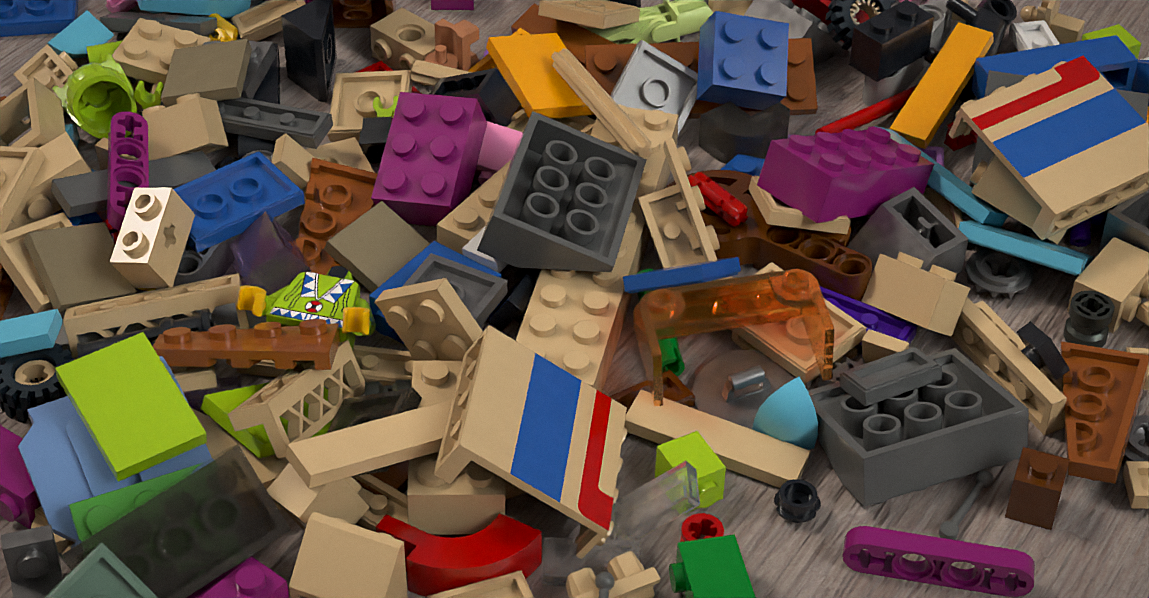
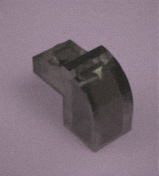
M729 101L701 115L699 147L725 164L731 161L737 154L765 159L771 140L787 139L790 109L779 102L750 116Z

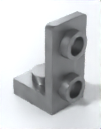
M46 525L1 535L2 551L11 580L13 598H44L63 579L52 526Z

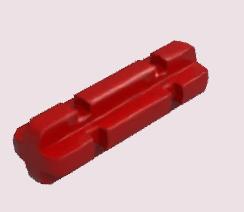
M697 172L694 176L690 175L688 177L691 187L698 185L705 205L731 226H738L741 222L745 223L747 221L748 207L718 183L712 181L706 174Z

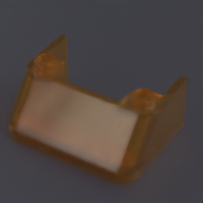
M791 269L657 289L645 294L634 307L633 320L654 406H663L662 354L658 340L786 321L794 318H802L823 381L831 380L834 326L817 279L807 271Z

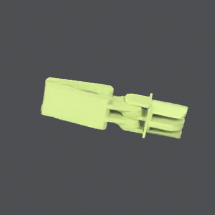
M663 0L662 4L638 8L640 9L639 22L607 29L583 28L616 44H637L640 40L646 43H660L674 39L675 42H680V36L700 31V27L709 19L713 11L704 0Z

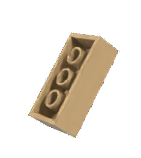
M413 361L411 410L453 399L462 361ZM439 451L409 460L407 490L409 525L430 534H474L490 525L499 513L505 515V479L471 460L450 484L434 475Z

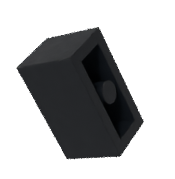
M904 0L855 26L849 65L878 82L922 58L930 48L934 15L923 10L917 4Z

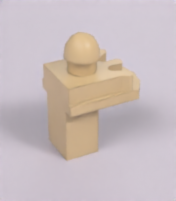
M1042 0L1041 7L1038 6V9L1035 6L1029 5L1021 9L1020 16L1023 21L1044 20L1058 42L1064 44L1078 42L1082 36L1085 21L1058 13L1061 0Z

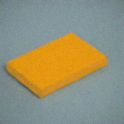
M557 33L489 37L486 49L521 103L528 118H530L532 111L550 119L595 115L552 66L554 62L551 58L552 54L560 52L563 48L567 49Z

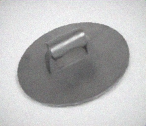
M736 350L727 352L709 361L698 373L693 386V394L696 397L695 406L699 411L752 429L759 407L771 394L796 377L760 351Z

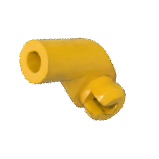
M217 13L208 16L217 18V29L214 30L215 37L209 35V38H211L210 42L237 40L239 33L234 25Z

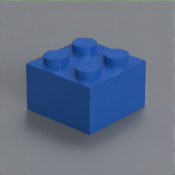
M715 11L700 27L697 100L770 111L786 97L789 23Z

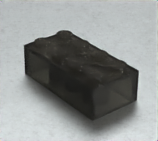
M235 445L228 447L58 554L70 572L102 542L158 598H186L291 529L240 446Z

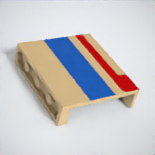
M1084 55L1068 62L1061 61L1050 70L1038 75L1035 73L1030 74L1021 82L1010 87H999L989 96L977 101L969 100L961 105L955 114L956 119L949 132V136L953 139L962 134L964 136L968 135L971 130H974L1041 205L1042 209L1031 228L1041 240L1049 238L1149 190V124Z
M488 325L464 354L434 475L451 484L471 460L581 523L580 532L576 537L575 543H577L576 556L582 559L595 545L602 546L611 535L614 527L611 514L612 507L619 493V490L615 487L617 475L623 464L620 452L621 445L627 435V429L624 428L627 407Z

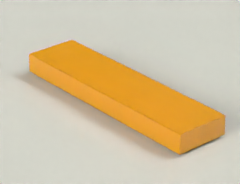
M958 22L889 129L894 130L911 144L926 149L974 74L976 58L984 57L993 44V33Z

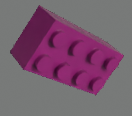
M874 126L860 131L844 129L841 133L818 132L817 135L805 137L791 135L787 139L771 140L757 186L790 207L800 210L803 215L812 221L822 223L834 221L837 217L847 215L848 218L872 215L881 204L913 187L923 195L934 163L922 157L921 151L916 147L899 144L890 138L891 134L888 131Z

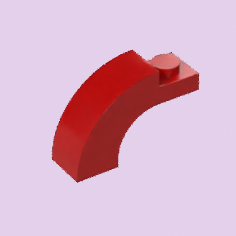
M501 513L483 530L472 535L456 538L432 535L387 514L375 527L377 533H386L395 539L404 541L408 591L424 597L520 570L526 579L542 563V531Z

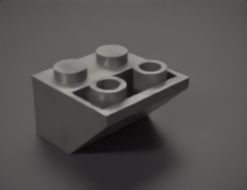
M753 0L743 15L789 23L788 39L811 38L814 67L840 54L843 50L841 48L842 45L839 42L835 43L832 39L836 35L835 31L828 32L827 25L822 23L819 18L804 8L800 9L795 6L790 0Z
M913 187L881 204L847 248L869 257L872 261V273L880 254L897 259L899 252L923 260L921 269L930 272L933 264L958 274L962 272L968 237Z

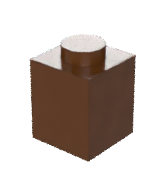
M1023 447L1014 476L1005 518L1052 530L1070 459Z

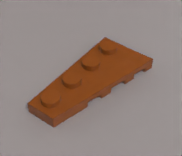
M312 157L310 180L307 182L304 210L301 212L300 230L295 242L288 277L289 285L299 273L306 271L327 275L331 267L341 266L324 250L325 245L330 238L375 206L371 197L378 173Z
M309 319L300 322L299 326L281 327L279 322H263L255 325L254 329L237 330L234 325L223 324L213 326L205 332H191L190 328L176 327L165 330L163 334H159L152 347L158 356H162L168 366L210 367L217 363V359H226V364L232 366V368H250L262 360H272L275 363V369H294L297 366L296 362L314 361L315 370H331L340 343L339 323L327 324L326 320Z
M1061 341L1060 354L1070 368V371L1062 376L1063 395L1067 398L1064 408L1066 454L1067 459H1070L1067 469L1068 475L1116 484L1148 376L1149 355Z

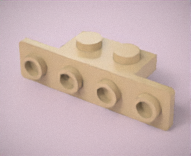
M673 138L664 141L663 149L676 185L638 198V203L662 268L715 261L717 257L714 251L720 249L719 241L713 226L705 227L700 211L706 209L698 185L690 186L686 172L691 170L688 155L683 146L676 147ZM732 276L711 281L718 300L728 294L729 290L734 289Z

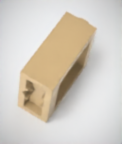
M33 77L0 102V146H7L30 127L32 130L11 146L40 148L66 132L61 99ZM26 116L29 117V119L26 121L22 120Z

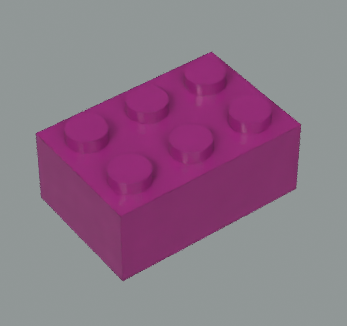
M400 92L371 197L374 205L383 201L407 224L437 227L436 225L469 197L487 127V121L477 99Z

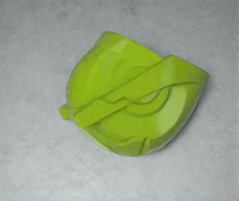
M111 54L106 55V62H91L75 70L68 76L67 83L62 88H59L57 85L52 88L56 96L61 99L62 107L71 120L80 129L99 139L103 137L108 139L111 119L116 113H137V102L134 97L135 91L119 63H116ZM126 131L125 138H127L131 134V132Z

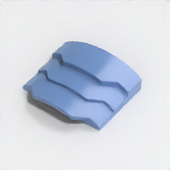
M159 356L167 371L171 375L172 379L176 383L177 387L181 391L182 395L186 399L177 379L175 378L167 362L162 356ZM68 396L27 409L32 426L18 446L48 525L52 526L54 534L78 544L79 540L68 504L212 460L205 443L118 482ZM219 479V483H220V486H221V489H222V492H223V496H224V499H225V502H226V505H227V509H228V512H229V515H230V512H231V511H230V508H229V505H228V502H227V499H226V496H225L223 487H222L221 482H220V479Z

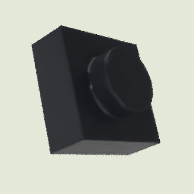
M526 273L507 292L488 321L501 331L513 319L520 323L525 316L537 282Z
M1031 321L1016 332L1025 345L1021 352L1039 370H1045L1055 380L1070 371L1052 339Z

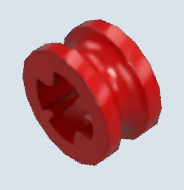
M693 514L682 523L680 542L698 540L701 534L706 535L703 539L724 536L723 524L711 514Z

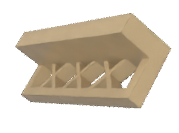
M240 273L66 308L63 323L72 358L74 360L78 359L77 343H80L78 337L80 334L97 332L107 338L122 334L129 324L141 323L148 328L160 326V323L153 322V319L162 318L161 321H163L166 317L182 313L188 317L200 314L195 311L207 308L212 313L215 307L235 303L236 307L239 289L242 286ZM236 309L239 324L234 325L236 330L250 329L246 310ZM119 327L115 333L108 330L109 328Z
M967 297L953 334L950 337L982 371L1029 408L1028 419L1044 436L1065 428L1064 408L1067 398L1063 395L1062 380L1060 378L1055 380L1045 370H1039L1021 352L1025 345L1020 337L984 301L974 304Z
M348 340L339 343L331 370H315L314 361L296 362L297 366L294 369L285 370L231 411L228 416L235 432L263 424L278 459L286 457L287 444L311 438L365 392V380ZM343 372L350 387L343 383ZM324 386L328 388V401L323 399ZM304 401L309 404L308 418L303 415ZM280 416L288 420V435L279 418Z

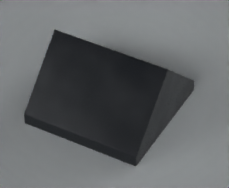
M314 0L281 15L287 78L319 102H327L337 60L332 0Z

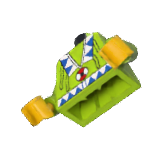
M341 266L331 267L327 275L306 271L299 273L290 285L271 295H266V290L256 286L244 285L240 286L237 310L252 311V314L255 316L266 317V322L281 323V327L299 326L300 322L309 319L326 320L327 324L339 323L340 342L348 340L352 351L356 335L370 336L376 328L369 303L360 298L359 284L353 281L350 271Z

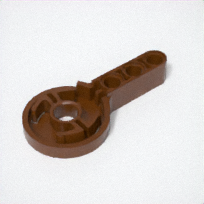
M732 170L700 171L748 207L747 221L745 223L741 222L738 226H731L706 205V209L700 211L705 227L712 225L716 232L720 249L714 251L717 259L739 257L740 266L753 264V268L759 271L772 262L798 281L800 279L857 301H862L872 276V261L869 257L805 229L767 224L749 191L752 175ZM697 172L688 174L687 177L690 175L694 176ZM675 181L671 182L665 188L676 185Z

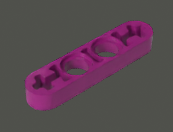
M119 112L112 116L108 134L107 219L109 224L118 231L121 229L126 214L124 204L129 205L134 188L122 186L118 182L128 181L138 186L135 188H149L148 123L144 117L133 112ZM126 131L131 132L132 138H125ZM119 155H131L136 157L138 160L123 159Z
M871 526L852 528L847 532L844 539L843 561L847 567L860 573L1006 597L1024 596L1031 592L1034 587L1035 562L1031 556L1022 551ZM917 554L926 559L923 561H911L905 559L903 555ZM954 562H967L975 567L960 569L951 564Z

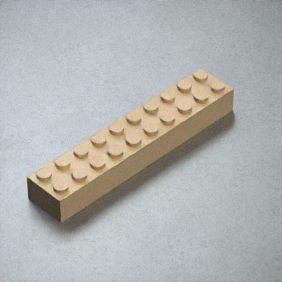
M618 104L619 107L651 141L650 149L652 154L649 158L644 157V159H647L614 268L612 272L541 269L515 340L600 392L603 391L633 294L625 292L623 276L637 274L640 271L650 239L638 198L666 187L671 169L663 149L664 141L673 138L677 147L678 114L665 113L660 110L631 108ZM596 118L590 136L625 150L603 123Z

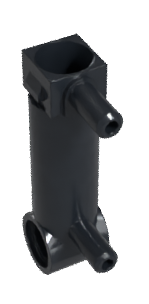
M948 0L946 2V8L965 20L966 25L993 33L994 42L984 57L997 55L1007 26L1017 17V10L1011 0H982L975 9L962 0ZM933 47L929 48L924 55V60L932 64L939 51ZM973 75L958 97L964 103L976 98L971 91Z

